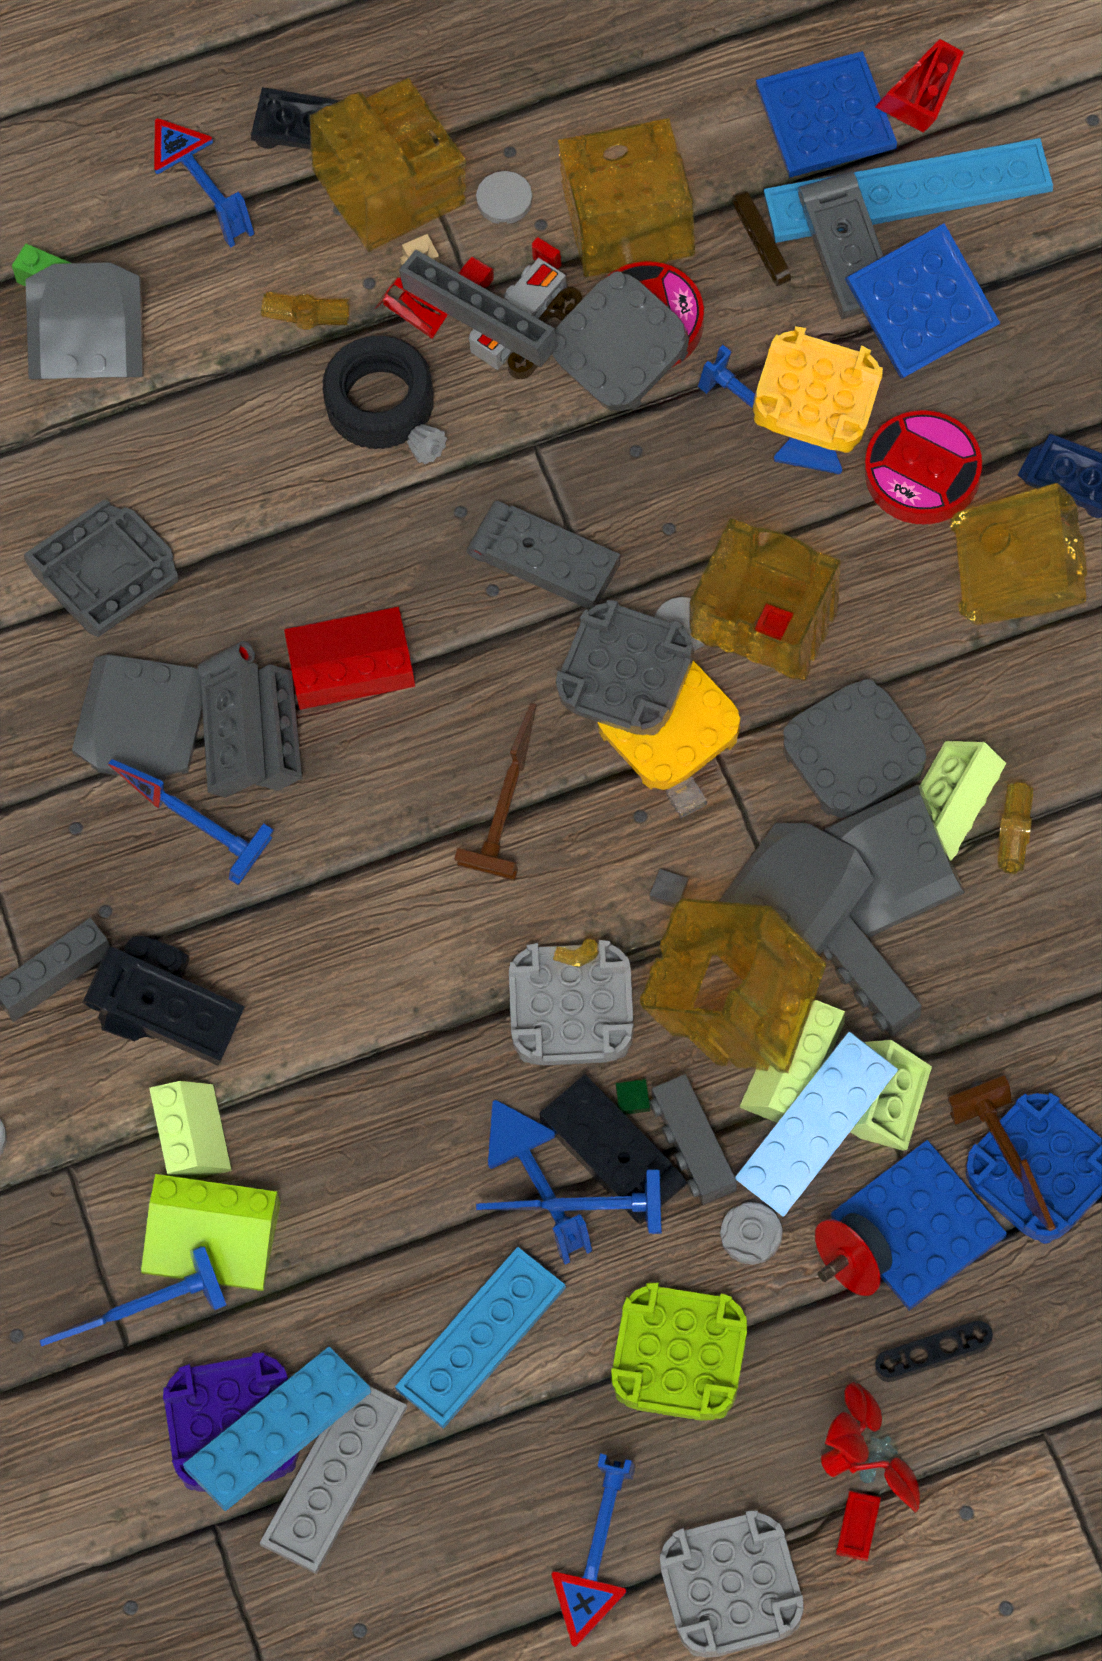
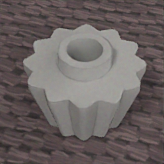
M421 424L411 430L407 443L416 460L426 465L429 461L434 462L436 457L441 456L442 450L446 447L447 437L444 436L445 432L443 430Z

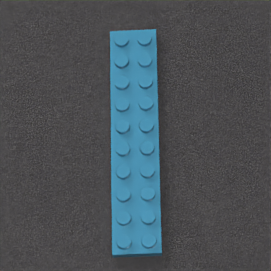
M1040 138L854 172L872 225L1053 191V183ZM831 177L764 189L765 203L775 243L812 236L803 213L804 209L800 203L798 187Z

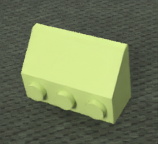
M892 1040L865 1042L899 1070L850 1132L863 1140L902 1151L907 1150L932 1066Z
M177 1081L149 1088L168 1176L195 1180L232 1171L213 1084Z

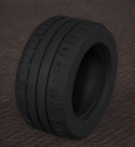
M372 335L346 344L331 358L323 375V397L330 423L344 439L351 443L353 442L355 445H360V447L385 449L399 446V444L408 441V435L411 433V430L421 424L426 425L425 423L428 422L431 416L434 394L429 366L417 349L396 337ZM371 373H392L403 379L408 385V394L402 402L388 411L378 413L363 411L354 406L348 399L349 390L355 382Z

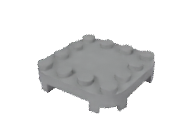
M599 940V944L552 947H538V943L526 945L527 948L519 953L513 962H510L509 967L511 1036L514 1049L519 1054V1058L526 1063L544 1066L605 1063L625 1057L632 1044L634 1034L631 967L628 956H625L619 948L611 945L610 941Z
M745 1511V1515L685 1531L682 1528L672 1533V1536L664 1544L660 1554L663 1582L678 1636L683 1646L693 1656L704 1658L719 1657L772 1643L790 1636L800 1627L804 1608L803 1595H801L785 1533L780 1523H777L770 1516L758 1513V1511Z

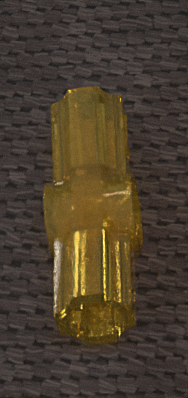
M267 291L262 300L261 316L292 322L303 330H310L317 325H348L349 301L348 299H315L309 294H300L295 297ZM304 310H310L308 313H301Z
M1016 782L1008 784L1005 812L1001 818L999 834L1001 845L999 847L998 868L1009 874H1016L1024 870L1026 845L1029 844L1032 823L1030 812L1033 802V787L1028 786L1026 783Z

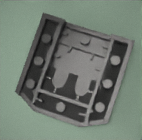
M113 263L52 264L26 278L29 380L144 377L140 276Z
M105 499L24 554L25 561L33 575L89 634L97 637L178 582L177 570H175L171 548L134 510L126 507L122 510L111 506L110 501Z
M108 654L95 657L72 748L73 754L88 762L99 773L119 775L108 765L111 759L159 780H164L166 776L182 772V774L189 773L203 714L201 677L199 676L198 669Z
M919 784L824 829L825 833L856 848L874 877L872 883L849 914L858 928L869 938L965 893L956 869L949 860L931 816L932 811Z
M775 823L719 900L716 907L719 912L741 924L746 922L787 944L791 951L815 963L872 883L874 877L856 848L808 823Z

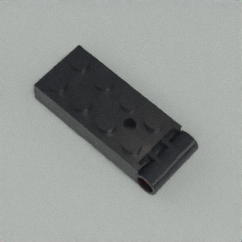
M107 947L82 1001L85 1006L102 1012V1015L217 1066L222 1060L245 1008L243 1005L113 947ZM150 996L153 1002L147 1004L142 1000V997Z
M586 1074L539 1113L540 1122L545 1127L554 1131L555 1137L612 1197L632 1196V1193H645L644 1186L647 1170L660 1171L661 1207L687 1185L685 1178L672 1166V1163ZM622 1158L629 1159V1162L627 1163H621L619 1161ZM625 1209L638 1224L641 1225L646 1221L645 1212H633L632 1209Z

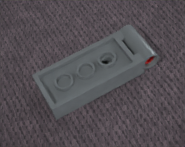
M851 171L798 187V196L804 209L803 213L841 320L863 313L845 278L884 257L859 189L857 178L854 172ZM837 229H844L846 233H839Z
M499 501L493 502L466 549L467 553L478 561L490 564L589 610L598 605L620 566L619 553L512 505L509 507Z
M241 641L198 665V673L201 677L208 793L224 798L265 779L258 664L252 663L255 653L252 646L245 641Z

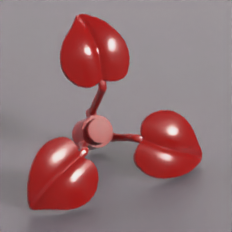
M854 1381L846 1386L844 1393L845 1403L852 1416L842 1412L832 1421L825 1444L834 1448L821 1456V1464L826 1473L831 1477H836L847 1470H850L853 1474L859 1470L884 1468V1477L889 1487L916 1513L920 1504L919 1485L914 1472L904 1461L899 1458H893L890 1463L888 1461H878L862 1464L867 1461L869 1451L861 1433L866 1427L873 1432L878 1431L882 1424V1414L878 1403L871 1393Z

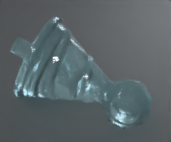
M886 1436L884 1440L877 1437L870 1438L869 1463L888 1461L891 1457L898 1454L897 1449L889 1444L891 1441L890 1437ZM878 1468L861 1470L859 1473L860 1480L864 1483L873 1482L876 1478L875 1470Z

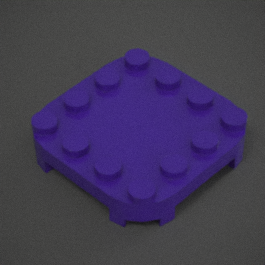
M252 1353V1357L191 1367L190 1364L178 1368L179 1371L170 1378L166 1388H164L163 1401L165 1403L172 1463L178 1478L187 1489L206 1492L185 1471L183 1464L288 1380L284 1366L276 1359L266 1356L265 1353ZM299 1452L262 1482L273 1481L292 1472L296 1467Z

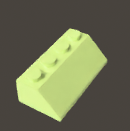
M945 741L920 784L950 861L958 853L962 841L971 830L980 809L985 805L989 793L999 780L1000 774L1006 765V762L985 742Z
M787 1000L743 1097L740 1108L778 1123L831 1055L844 1026L845 1011L818 1000Z

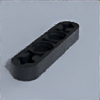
M973 1321L886 1350L876 1358L875 1373L882 1381L894 1382L981 1353L991 1345L992 1329L983 1321ZM974 1330H978L980 1334H986L983 1338V1343H978L977 1339L967 1341V1349H963V1341L960 1334H964V1340L973 1337ZM944 1339H952L956 1342L958 1349L953 1354H946L941 1351L939 1345ZM915 1349H923L926 1351L928 1359L923 1364H916L910 1359V1353ZM900 1354H904L907 1369H904L903 1363L894 1366L893 1373H889L887 1369H881L884 1366L885 1360L889 1359L890 1363L894 1364L900 1362Z

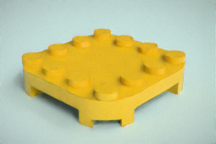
M796 326L794 331L784 332L781 335L776 334L771 343L753 400L755 423L775 433L826 449L842 451L844 453L851 452L854 446L860 443L866 431L882 378L883 367H879L878 362L870 355L871 350L862 345L860 351H855L804 335L806 328Z
M693 661L671 717L656 735L633 734L598 722V730L604 742L607 740L642 778L644 785L651 790L652 788H657L661 790L673 789L676 791L684 787L685 780L726 748L729 750L733 748L737 743L740 731V716L734 703Z

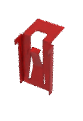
M397 277L392 282L375 307L376 309L384 301L383 305L431 339L434 338L448 315L403 289L401 277ZM393 285L404 291L398 300H402L411 311L387 295ZM412 298L437 311L440 315L422 307Z

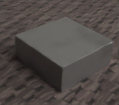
M660 869L650 893V900L678 909L688 885V878Z

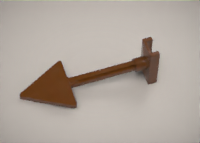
M530 703L511 748L510 755L513 761L506 773L487 841L483 842L480 853L457 848L454 858L455 861H458L457 866L513 881L516 879L518 872L516 864L498 858L501 848L499 842L519 778V771L524 770L537 704Z
M1005 1075L948 1097V1102L952 1107L950 1116L955 1125L977 1116L982 1122H985L1014 1176L1023 1185L1026 1206L1049 1231L1056 1229L1027 1160H1021L996 1116L997 1108L1012 1103L1010 1084Z

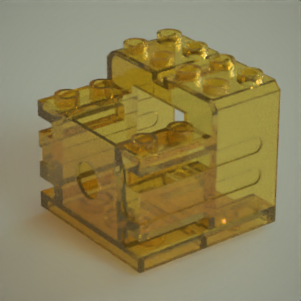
M409 78L365 98L362 92L351 94L345 99L326 106L322 110L310 115L312 171L325 188L344 220L355 232L368 252L466 204V198L463 195L466 192V185L464 183L466 172L463 169L466 166V159ZM431 130L437 136L440 145L436 146L431 135Z
M669 118L558 140L562 189L584 278L610 273L622 266L635 262L652 261L666 263L671 260L695 256L693 199L681 153H678ZM622 145L627 148V152L619 158L609 159L603 156L604 151L612 146Z
M730 518L689 602L690 635L709 647L718 646L726 652L735 653L754 663H761L771 667L790 679L806 681L810 672V661L816 660L822 641H825L829 632V621L834 622L838 613L841 561L817 552L809 545L788 535L770 529L756 528ZM766 603L794 614L781 641L754 631V623L760 618Z
M681 899L676 903L670 915L668 927L660 943V950L663 955L661 958H656L651 967L646 987L640 997L641 1007L672 1036L689 1038L716 1065L727 1066L730 1060L737 1068L747 1069V1067H754L757 1070L768 1071L771 1065L777 1072L789 1073L826 963L771 906ZM712 955L718 956L743 981L735 990L729 991L722 1012L694 1008Z

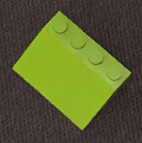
M155 1174L149 1202L141 1273L185 1280L184 1277L196 1273L190 1250L202 1246L206 1249L219 1285L264 1291L281 1204L277 1191Z

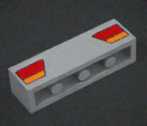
M538 258L533 265H528L524 269L521 279L516 285H511L506 290L504 300L538 319L562 289L567 288L566 275ZM475 329L469 335L471 353L497 370L513 352Z

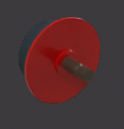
M856 1213L847 1214L841 1221L834 1219L823 1220L816 1227L815 1242L820 1257L825 1264V1267L818 1272L820 1280L826 1282L834 1275L845 1288L861 1296L874 1294L880 1286V1275L887 1272L892 1266L891 1250L879 1229L867 1218Z

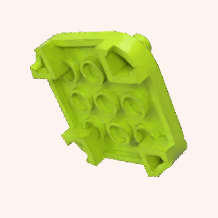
M646 1283L647 1286L635 1290L629 1297H626L622 1307L623 1312L613 1368H611L612 1387L617 1400L624 1403L627 1407L639 1411L700 1421L724 1418L733 1406L737 1396L747 1338V1318L742 1308L732 1300L731 1296L722 1293L720 1296L659 1287V1283Z

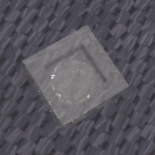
M693 777L666 790V796L681 819L707 805V799Z

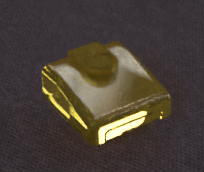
M1058 483L957 512L952 517L951 530L956 534L962 601L958 604L960 614L972 624L982 625L1049 613L1086 602L1084 577L1087 576L1084 538L1079 531L1077 506L1073 497Z

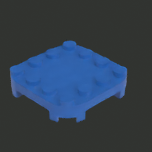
M1039 1093L1032 1095L1024 1094L1016 1100V1104L1000 1120V1123L1021 1160H1027L1056 1229L1049 1231L1026 1206L1023 1185L1014 1176L990 1131L977 1145L974 1144L970 1150L966 1178L980 1197L1023 1234L1047 1244L1066 1234L1102 1196V1138L1060 1104L1059 1097L1051 1093L1049 1095Z

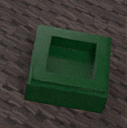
M646 1079L616 1083L618 1106L624 1115L650 1112Z

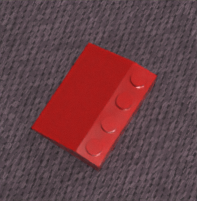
M399 607L284 629L300 710L415 687Z

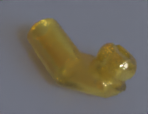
M586 939L581 947L574 951L557 946L553 960L573 967H581L597 957L599 952L598 944L593 939Z

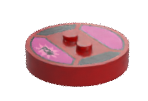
M635 262L614 270L613 272L619 271L637 279L679 317L688 330V354L685 359L691 355L699 344L704 329V305L695 283L679 269L659 262ZM679 359L672 367L676 366L682 361Z
M926 410L900 414L884 423L869 442L865 458V480L869 493L882 510L901 521L924 525L940 523L951 519L961 513L972 502L980 485L982 455L978 442L965 425L946 414Z

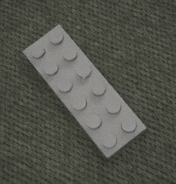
M370 1387L371 1393L318 1436L260 1541L262 1547L315 1574L318 1573L407 1410L406 1404Z

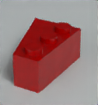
M939 39L898 83L890 89L875 108L924 133L937 119L964 51Z

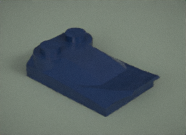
M1049 434L1044 443L1031 448L1018 473V476L1024 480L1025 484L1083 507L1088 515L1092 517L1102 518V453L1053 434Z

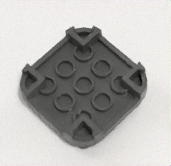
M616 271L601 280L557 326L555 334L558 347L552 353L562 369L598 400L603 407L610 411H623L631 408L635 410L642 405L640 400L679 359L683 362L688 354L689 337L688 330L679 317L641 282L630 275Z
M607 600V603L596 605L590 610L586 609L580 617V626L561 671L557 672L556 684L562 705L576 715L633 734L656 735L671 717L691 668L694 650L690 635L686 632L683 625L675 620L670 623L619 606L618 601Z
M870 679L847 685L795 716L783 731L784 755L787 762L793 764L820 802L821 809L828 816L832 814L839 818H849L874 806L909 784L913 787L921 779L925 768L926 749L921 738L889 694Z

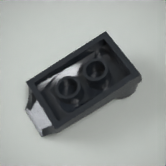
M262 87L252 127L251 140L265 149L283 145L327 152L350 151L356 123L349 116L344 101Z
M133 936L126 943L124 949L126 954L182 978L190 960L187 954L177 948L145 936ZM150 996L142 997V1000L147 1004L153 1002ZM102 1012L99 1013L98 1019L101 1022L102 1031L134 1042L145 1037L155 1040L150 1035L102 1015Z

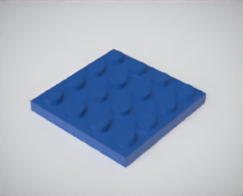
M863 51L756 80V88L789 178L897 149V141L887 114L875 108L881 98Z
M945 223L845 278L900 379L905 378L1000 324Z
M928 1140L830 1213V1217L837 1221H841L847 1214L856 1213L867 1218L879 1229L886 1239L892 1254L891 1268L881 1274L880 1277L909 1311L1007 1235L1006 1231Z

